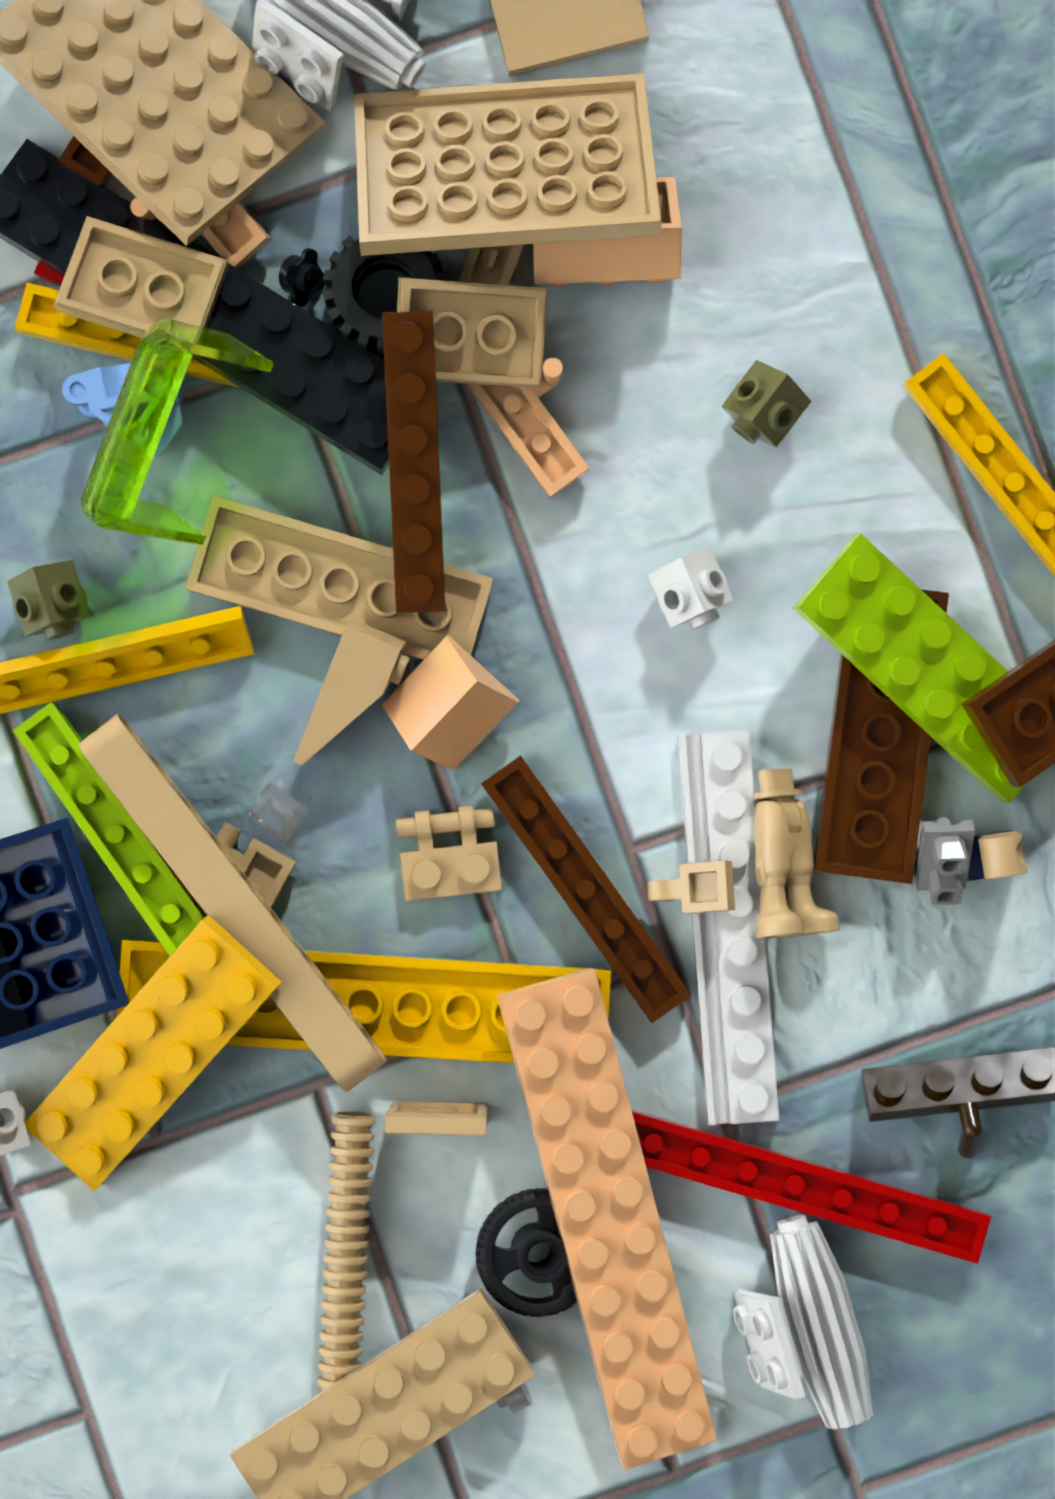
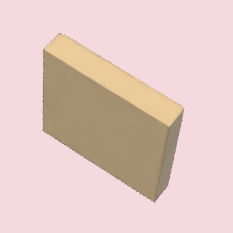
M393 1101L385 1115V1133L486 1135L488 1125V1105L486 1103Z

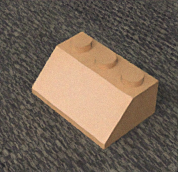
M656 177L661 214V235L533 244L534 285L548 284L561 287L569 283L589 282L610 285L618 281L642 280L649 283H660L669 279H681L682 225L675 177Z

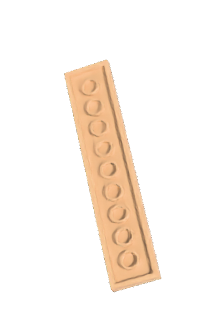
M592 967L497 994L560 1238L565 1247L570 1276L620 1465L623 1470L717 1441L595 969Z

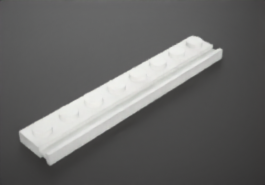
M749 730L678 735L687 863L732 861L735 910L691 913L708 1126L726 1123L740 1124L779 1121L765 939H757L756 920L760 906V887L755 876V806Z

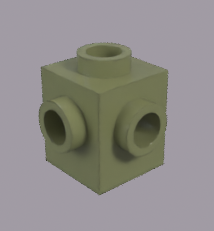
M756 360L721 407L733 418L735 422L731 427L743 439L752 444H755L760 439L777 448L812 401L788 374Z
M73 560L35 566L7 581L13 599L14 613L20 621L25 637L44 633L46 640L61 638L75 632L73 624L91 616L87 605V596L80 584Z

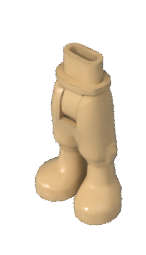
M792 769L758 771L760 792L754 794L755 876L760 887V906L756 920L757 939L796 937L840 931L839 917L836 912L819 908L813 901L810 887L814 870L811 825L804 802L794 799L802 796V790L794 789Z

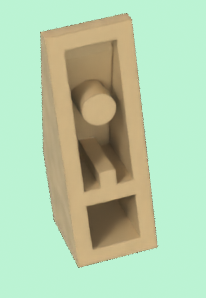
M353 619L345 626L294 757V763L303 765L379 699L391 682L397 685L400 684L410 659L402 655L407 641Z

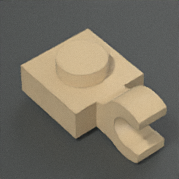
M732 861L679 864L680 879L647 881L649 901L681 900L682 913L735 910Z

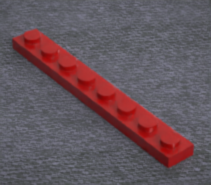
M632 1110L647 1168L978 1264L991 1220V1216L988 1213Z

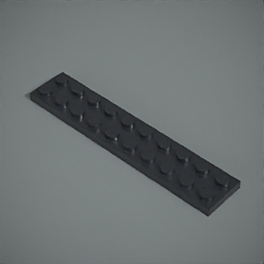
M29 139L24 141L0 175V239L63 278L87 216L216 256L194 241L186 246L160 220H146L134 215L130 209L131 202L103 185L101 187L96 186L58 162V157ZM228 263L229 268L197 355L188 352L184 353L378 474L383 475L389 466L384 359L370 350L359 347L354 340L350 339L349 341L338 330Z

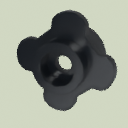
M310 248L304 249L301 256L291 255L287 257L279 270L281 289L286 293L292 294L291 302L299 307L305 306L308 297L321 291L325 286L323 281L324 272H322L317 263L318 253Z

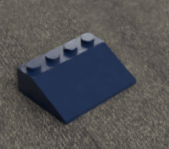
M68 817L0 839V1049L129 1004Z

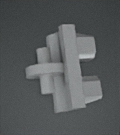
M941 817L938 820L923 822L920 833L915 882L917 891L929 890L933 905H955L961 903L962 889H966L975 835L973 820H963L958 824H954L948 818Z

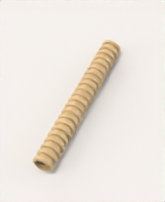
M337 1112V1114L332 1116L331 1120L332 1123L336 1124V1130L331 1131V1138L335 1140V1145L330 1147V1153L334 1155V1160L329 1162V1169L334 1172L333 1176L328 1178V1184L333 1186V1190L327 1194V1199L332 1201V1206L327 1207L326 1215L331 1217V1221L326 1223L325 1228L326 1231L330 1232V1237L325 1239V1246L329 1248V1252L324 1254V1261L328 1263V1267L324 1268L323 1277L328 1280L322 1286V1292L327 1294V1298L321 1301V1307L326 1310V1313L322 1314L320 1318V1323L325 1325V1329L320 1331L319 1336L324 1341V1344L319 1346V1354L323 1356V1359L318 1362V1369L322 1371V1375L318 1376L317 1385L322 1387V1389L316 1395L362 1366V1363L357 1361V1358L363 1354V1348L358 1345V1342L362 1341L364 1333L359 1330V1327L364 1325L365 1319L360 1315V1311L365 1309V1301L361 1299V1296L366 1293V1286L362 1284V1280L367 1277V1271L362 1269V1266L368 1262V1255L363 1253V1249L369 1246V1240L364 1238V1234L368 1233L370 1225L365 1223V1218L370 1217V1209L366 1208V1203L371 1201V1194L367 1192V1187L372 1185V1179L367 1176L368 1172L373 1170V1163L368 1162V1158L374 1154V1148L369 1146V1141L374 1140L375 1133L370 1131V1126L375 1124L376 1119L371 1114L364 1112Z

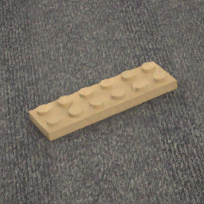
M213 495L185 589L342 636L345 626L353 619L407 641L402 654L424 660L447 634L467 653L472 655L494 578L444 564L446 610L440 612L396 613L393 548Z
M480 1288L233 1449L229 1456L257 1499H348L535 1377V1370L482 1288Z

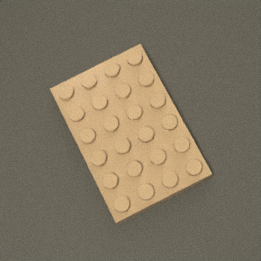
M15 0L0 11V64L186 246L324 130L326 122L278 75H273L269 72L270 67L267 64L263 67L258 64L254 58L255 53L201 0Z
M644 73L354 94L358 222L361 256L661 235V214Z

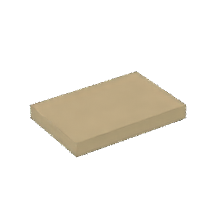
M489 0L509 77L649 42V33L640 0Z
M87 216L54 307L57 312L197 355L229 268L228 260Z
M399 278L397 312L433 311L437 382L541 388L548 288Z

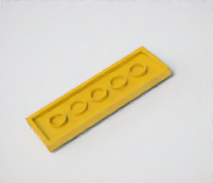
M207 915L26 1120V1129L95 1191L279 987L282 981L210 915Z

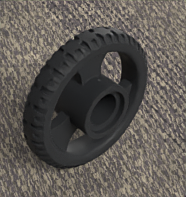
M548 1188L528 1189L507 1197L489 1213L477 1237L476 1265L483 1285L500 1305L523 1316L543 1317L556 1315L573 1307V1304L578 1303L567 1266L568 1259L565 1247L557 1236L558 1226ZM536 1208L538 1221L522 1226L513 1236L511 1248H501L495 1245L501 1229L513 1216L524 1210ZM538 1243L550 1244L549 1254L544 1260L540 1262L528 1261L529 1251L534 1245ZM521 1269L523 1274L531 1281L537 1283L551 1282L553 1293L542 1298L522 1296L504 1285L503 1280L509 1273Z

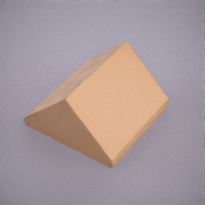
M447 634L381 706L412 752L454 771L519 703V699Z

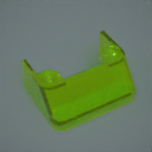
M162 319L153 323L147 329L136 348L81 496L83 514L103 529L203 545L206 535L166 505L138 500L192 355L196 354L266 372H271L274 363L227 333L172 319Z

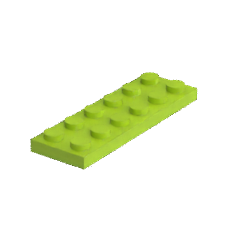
M861 533L854 535L792 609L1002 803H1011L1026 784L1022 787L1011 786L961 705L1008 671Z

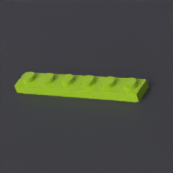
M50 702L12 731L166 952L171 956L206 915L181 880L83 755L78 746L82 739L59 706L54 702Z

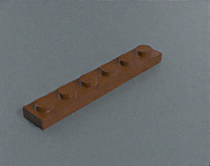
M433 311L382 312L396 613L445 611Z
M521 755L482 782L483 788L651 1023L655 1022L690 997L691 993Z

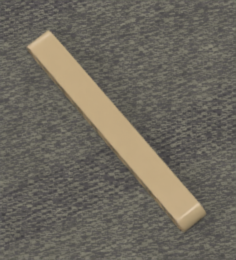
M117 713L82 740L78 746L83 755L205 913L210 915L282 981L270 997L340 1087L346 1092L350 1091L386 1063L387 1060L375 1041L126 720Z

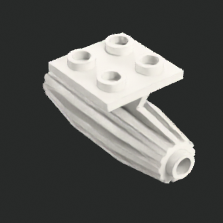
M258 0L256 2L251 49L255 53V61L262 67L267 64L270 67L268 69L269 72L280 76L294 86L301 97L311 103L317 102L328 111L335 105L342 65L396 91L400 90L403 85L412 88L426 67V63L421 60L423 49L382 8L370 0Z
M804 1214L787 1217L778 1221L779 1230L770 1234L777 1296L743 1289L733 1292L737 1304L733 1308L734 1320L740 1333L746 1336L751 1353L747 1356L750 1374L753 1380L760 1384V1387L795 1400L806 1397L801 1382L802 1377L826 1428H848L861 1424L863 1421L869 1420L874 1413L867 1355L844 1276L818 1222L807 1221Z

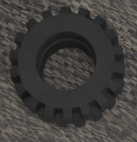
M349 236L342 242L344 249L340 253L334 250L329 258L331 267L330 270L325 269L323 277L325 290H323L324 302L336 330L341 332L349 341L352 339L357 342L359 347L370 350L381 357L384 354L383 321L381 317L372 316L360 307L357 294L363 281L374 272L385 269L400 271L413 279L446 281L445 273L442 270L441 261L437 254H432L431 251L361 256L359 239L354 241Z

